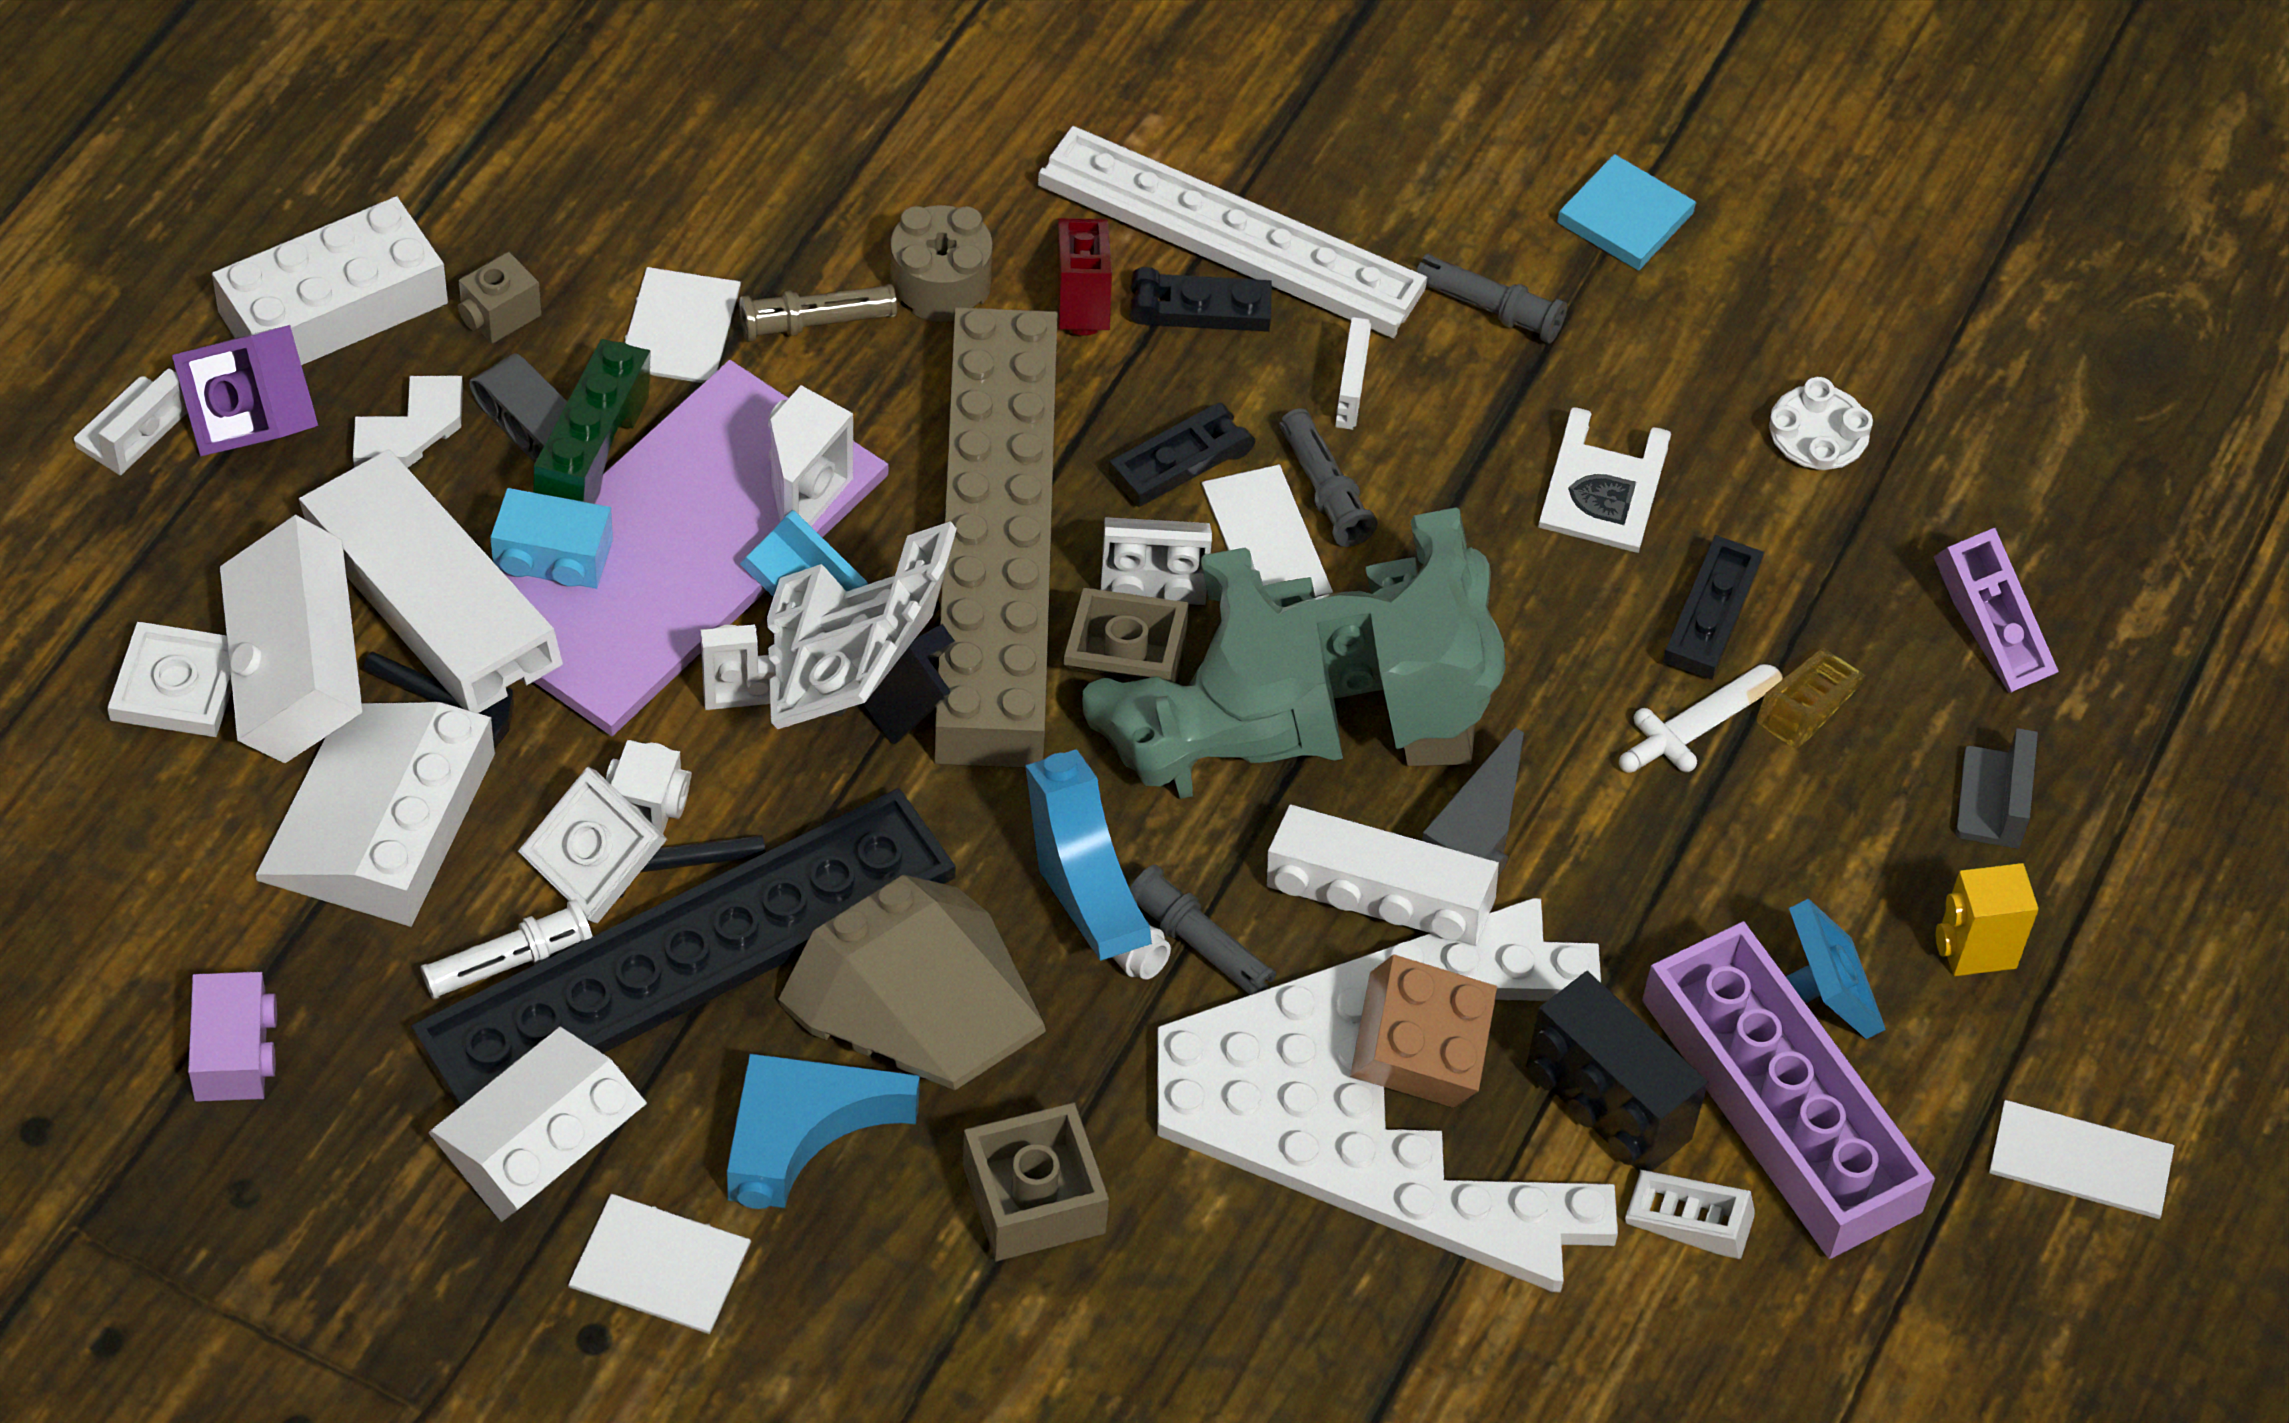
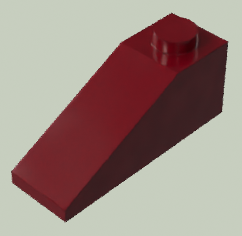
M1058 218L1059 329H1068L1076 335H1093L1099 330H1110L1112 266L1108 219Z

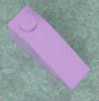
M1995 528L1949 546L1933 556L1954 605L2008 693L2059 672Z

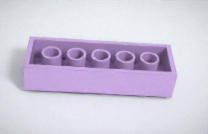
M1744 921L1651 965L1642 999L1643 1003L1685 1061L1708 1081L1706 1089L1828 1259L1923 1212L1935 1180L1934 1176Z

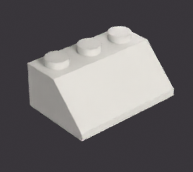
M559 1027L433 1128L429 1134L502 1222L647 1103L609 1057L562 1027Z

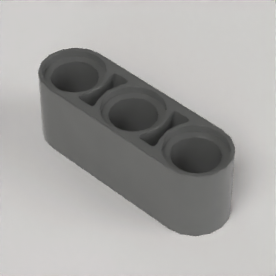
M514 353L470 380V388L480 408L536 463L567 401L523 357Z

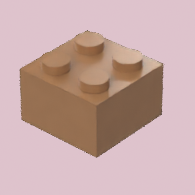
M1393 954L1369 974L1350 1077L1452 1108L1456 1107L1479 1091L1497 986Z

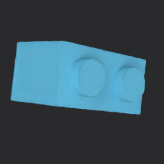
M507 488L491 535L493 562L501 571L513 576H530L557 581L566 586L579 585L597 589L613 541L611 507Z

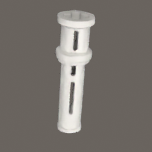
M577 899L567 902V908L538 920H535L532 916L527 917L519 924V930L473 946L431 964H424L420 968L428 991L434 1000L443 994L489 978L492 975L523 963L532 961L536 965L554 954L565 951L592 938V933Z

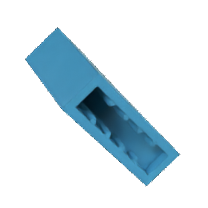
M1077 749L1066 753H1056L1044 760L1025 765L1039 871L1099 960L1102 961L1152 944L1150 926L1142 915L1127 885L1109 835L1096 775Z
M750 1054L727 1170L728 1201L740 1202L742 1205L753 1209H764L769 1206L785 1208L789 1192L800 1171L813 1156L829 1143L843 1135L869 1126L891 1123L916 1124L920 1076Z

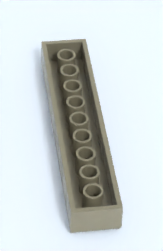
M955 307L945 523L951 521L957 530L942 582L941 624L946 627L955 642L939 657L938 674L949 687L950 694L937 706L935 764L1025 767V765L1043 760L1057 312Z

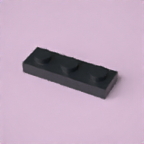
M1715 535L1665 650L1663 663L1713 680L1761 567L1765 552Z

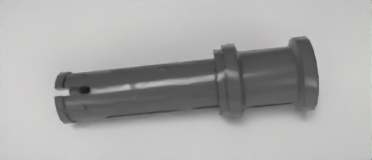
M1428 253L1423 257V262L1427 264L1425 265L1420 262L1416 272L1427 277L1426 287L1498 315V319L1502 322L1503 326L1513 328L1517 325L1539 334L1541 341L1548 344L1554 341L1562 327L1567 311V303L1563 300L1549 301L1529 293L1528 286L1523 284H1513L1511 287H1508L1445 262Z
M1301 408L1288 412L1282 417L1284 422L1279 423V428L1316 491L1314 495L1315 506L1319 512L1327 515L1334 527L1332 530L1333 538L1337 544L1344 547L1363 543L1377 529L1378 521L1372 511L1364 508L1359 499L1360 490L1357 483L1352 478L1344 476L1340 471L1333 455L1316 429L1309 412Z
M1156 864L1151 865L1135 879L1129 889L1136 904L1160 924L1159 928L1165 936H1171L1172 938L1181 937L1245 990L1248 996L1269 988V985L1264 981L1267 979L1269 982H1273L1276 971L1265 965L1202 913L1198 898L1192 893H1182L1163 877L1164 870Z

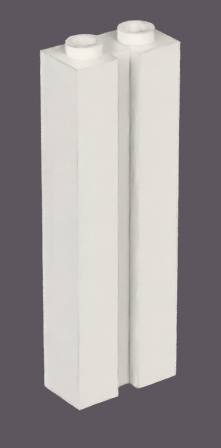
M390 449L299 498L306 521L342 539L347 578L463 709L480 713L508 696L506 687L521 679L527 686L563 665L554 628Z

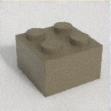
M1075 1102L964 1130L963 1167L995 1262L1106 1233L1109 1198Z

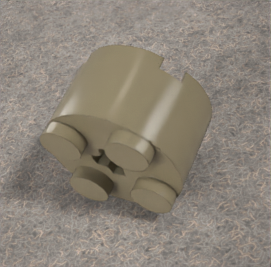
M944 205L924 208L914 206L906 209L902 213L901 221L895 227L891 238L890 284L893 285L896 300L901 305L902 300L906 305L913 308L912 314L921 319L934 322L955 321V307L972 308L980 301L982 305L988 298L991 289L992 238L988 228L982 222V216L978 210L967 206L957 208Z

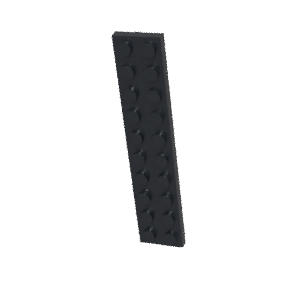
M897 788L411 1025L412 1037L454 1104L459 1108L559 1027H562L603 1054L800 956L813 930L900 876L908 875L945 884L955 879L956 866L901 789Z

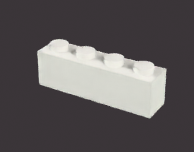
M1290 804L1268 850L1267 887L1280 890L1288 895L1302 896L1330 904L1341 910H1351L1383 919L1394 925H1404L1436 934L1447 940H1457L1476 946L1496 899L1499 862Z

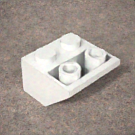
M1105 517L1101 590L1189 602L1188 605H1205L1207 588L1201 558L1203 555L1210 554L1212 532L1210 523Z

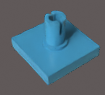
M1806 899L1790 907L1789 910L1809 965L1785 977L1806 1004L1821 996L1825 1004L1866 1039L1886 1030L1852 938L1811 900Z

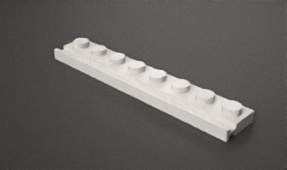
M1075 126L1071 127L1050 156L1049 164L1046 168L1042 167L1039 171L1038 186L1254 279L1272 280L1273 287L1351 320L1352 317L1369 319L1371 329L1391 338L1396 336L1398 327L1401 323L1405 322L1426 288L1427 277Z

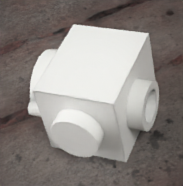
M627 740L620 760H611L606 780L663 834L669 817L679 819L683 813L692 772L681 769L680 751L668 749L666 746L658 743L644 744Z

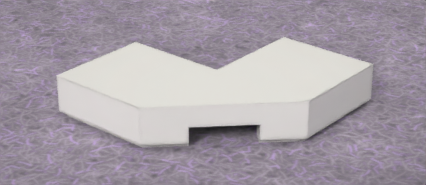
M410 376L408 416L355 417L354 468L388 449L408 468L422 458V452L441 437L447 439L459 430L462 421V376Z

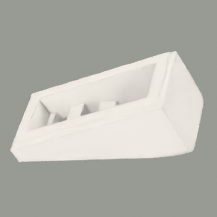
M1641 1170L1625 1219L1626 1224L1712 1253L1741 1259L1753 1223L1755 1210L1751 1191ZM1656 1192L1665 1195L1659 1213L1650 1211ZM1678 1200L1686 1202L1682 1217L1673 1216ZM1701 1207L1709 1210L1705 1222L1697 1220ZM1724 1215L1730 1217L1727 1226L1721 1225Z

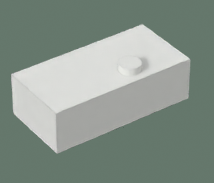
M294 515L220 566L237 741L283 763H287L363 713L342 539L297 515Z

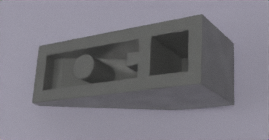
M1516 727L1510 732L1423 832V842L1499 862L1498 877L1500 876L1508 861V856L1504 854L1509 829L1524 732Z

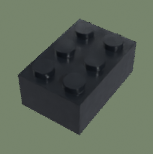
M1588 970L1539 1007L1526 1067L1529 1068L1533 1079L1545 1090H1552L1569 1106L1572 1115L1581 1125L1587 1128L1591 1127L1609 1144L1612 1153L1619 1161L1626 1165H1632L1639 1173L1641 1170L1652 1172L1692 1140L1708 1081Z

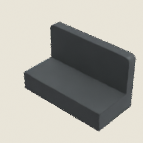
M2016 728L2009 752L1974 746L1966 747L1963 755L1955 833L1958 838L2016 849L2020 848L2030 820L2038 732Z

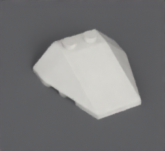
M951 521L908 535L895 576L846 591L829 571L820 564L779 579L767 616L768 628L774 633V645L770 646L768 650L769 659L775 665L776 674L775 677L770 679L771 723L777 729L867 701L933 616L957 530Z

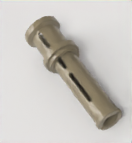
M892 284L799 297L797 292L793 293L791 290L783 291L781 297L751 300L749 296L740 297V318L746 342L755 341L758 335L786 332L789 337L797 336L798 333L803 332V327L886 316L895 317L897 314L896 296Z

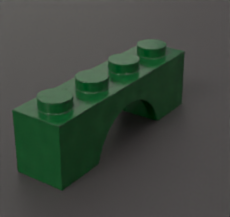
M606 339L600 340L534 465L533 493L595 504L601 491L607 456L619 426L633 429L649 398L651 350L631 346L623 342H614Z

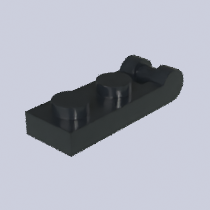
M1141 267L1134 270L1131 274V291L1135 297L1130 301L1129 315L1133 322L1141 325L1270 332L1272 280L1160 274L1153 268ZM1158 299H1170V302L1159 301Z
M1217 403L1110 460L1108 474L1139 508L1230 458L1237 460L1244 457L1252 450L1256 441L1244 426L1237 427L1233 422V413L1223 403ZM1217 435L1219 436V437L1216 438V439H1213V438H1212V436H1217Z

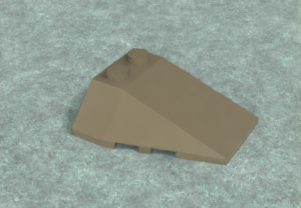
M908 875L900 876L813 930L779 997L780 1007L812 1035L825 1040L830 1035L851 1042L855 1052L869 1057L874 1051L895 1059L897 1068L953 1090L963 1086L1046 1032L1044 1022L990 914L957 887Z

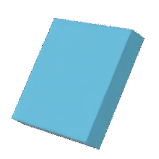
M1614 154L1559 211L1557 223L1639 271L1694 213L1696 201Z

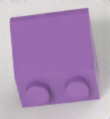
M290 325L172 355L200 456L281 438L318 426Z

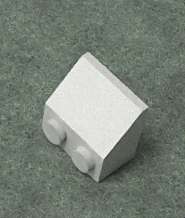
M800 385L787 401L781 400L778 402L770 414L768 420V427L771 428L769 460L771 461L772 489L780 522L793 510L812 526L853 479V413Z

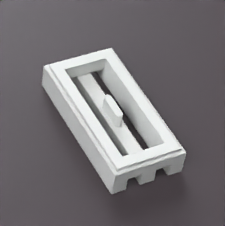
M1356 317L1351 319L1335 425L1338 428L1353 430V426H1356L1371 330L1369 319Z

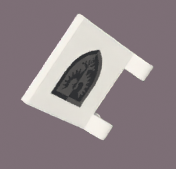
M1573 407L1569 415L1538 528L1639 553L1666 458L1671 432L1656 427L1651 428L1643 459L1585 445L1591 412Z

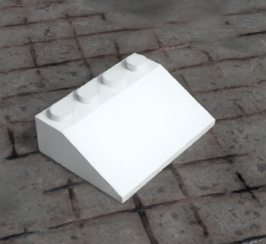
M441 702L362 704L363 713L325 737L256 873V879L266 884L412 927L495 755L491 717Z

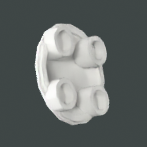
M1814 377L1809 379L1805 386L1797 387L1781 396L1771 411L1769 428L1774 444L1787 458L1803 467L1829 470L1842 468L1860 457L1868 446L1873 418L1870 412L1862 408L1854 397L1834 388L1830 380Z

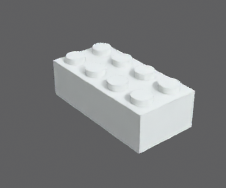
M397 196L212 272L218 313L233 336L239 338L290 325L301 365L448 303L444 263Z

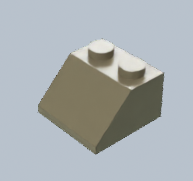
M1083 588L1064 655V665L1075 671L1138 680L1161 677L1177 684L1186 651L1189 602Z

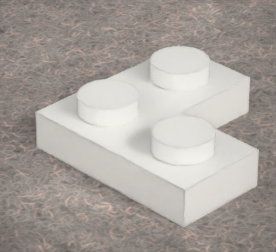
M755 624L744 626L723 625L713 629L701 630L705 710L771 704L770 679L776 676L775 665L769 659V655L758 656Z

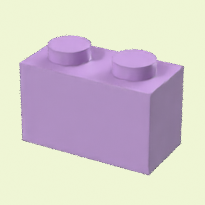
M262 972L193 974L189 1076L195 1101L264 1099L265 1077L275 1076L274 1042H266V1028H276L277 1002L275 994H266Z

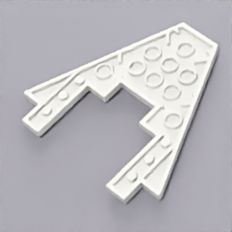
M1530 899L1489 913L1476 946L1457 940H1447L1431 933L1158 1027L1157 1136L1552 1292H1561L1563 1284L1561 1245L1615 1246L1618 1231L1614 1184L1444 1180L1442 1131L1385 1130L1384 1087L1350 1077L1369 974L1393 954L1496 985V1000L1548 1001L1587 970L1601 982L1598 943L1543 942L1541 899Z

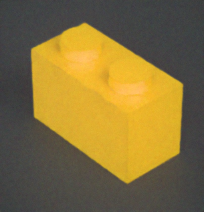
M2024 863L1959 871L1953 892L1946 897V912L1943 921L1936 926L1938 951L1941 956L1948 957L1953 976L2017 969L2039 910Z

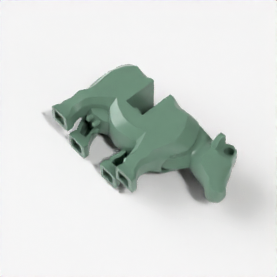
M1457 507L1413 516L1411 520L1418 561L1423 564L1422 569L1418 573L1415 557L1366 566L1371 594L1363 591L1330 593L1315 597L1311 577L1263 586L1260 572L1254 568L1251 553L1246 547L1203 555L1201 563L1209 600L1220 601L1222 621L1209 646L1204 662L1195 673L1189 685L1181 686L1161 677H1150L1126 683L1110 678H1101L1089 683L1083 690V715L1089 727L1108 739L1123 764L1136 771L1140 780L1146 786H1162L1174 779L1180 799L1193 796L1191 770L1199 758L1208 756L1241 757L1250 763L1273 762L1302 755L1320 756L1330 760L1343 759L1334 702L1335 698L1384 690L1396 749L1403 748L1421 738L1453 739L1481 719L1491 700V694L1499 688L1506 668L1504 642L1495 621L1488 611L1491 582L1490 565L1480 551L1472 547L1467 549L1460 509Z

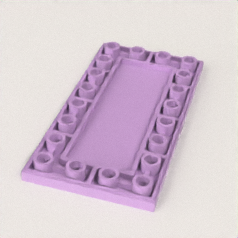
M731 360L725 363L603 474L601 491L595 504L611 507L613 541L597 589L579 585L566 586L557 581L530 576L517 577L503 572L555 631L563 665L535 680L534 683L610 736L617 733L702 652L701 630L731 625L766 591L740 563L780 523L771 481V461L769 460L771 428L768 427V420L777 403L781 400L787 401L789 398ZM853 441V479L811 527L821 537L825 536L888 476V463Z

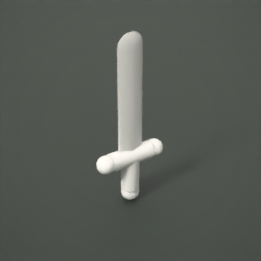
M1758 665L1666 723H1663L1648 708L1637 710L1634 714V723L1648 738L1620 756V768L1624 772L1632 773L1664 754L1680 771L1690 772L1694 770L1697 765V758L1686 744L1778 688L1783 681L1781 672L1772 665Z

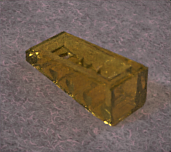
M1822 648L1766 692L1757 716V722L1761 727L1790 746L1798 748L1812 737L1858 689L1866 675ZM1819 672L1820 674H1822V675L1825 676L1826 678L1830 679L1831 681H1833V682L1836 683L1837 685L1834 686L1833 684H1831L1830 682H1828V681L1825 680L1824 678H1822V677H1820L1819 675H1817V673Z

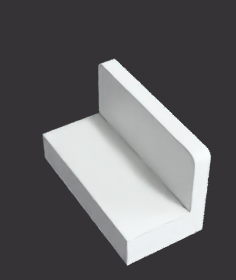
M168 368L154 382L144 376L139 377L74 437L75 447L121 476L188 413L177 373Z

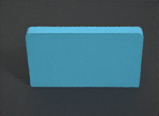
M793 510L740 563L773 597L781 577L820 564L829 571L846 591L868 585L867 581Z

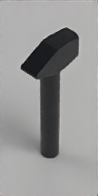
M371 652L364 663L365 672L432 702H441L463 709L438 680L376 652ZM511 688L506 689L508 695L506 698L478 713L491 717L494 749L510 730L514 707L513 690Z
M763 835L660 848L640 873L756 858L765 853ZM626 890L622 893V895L619 898L624 897Z

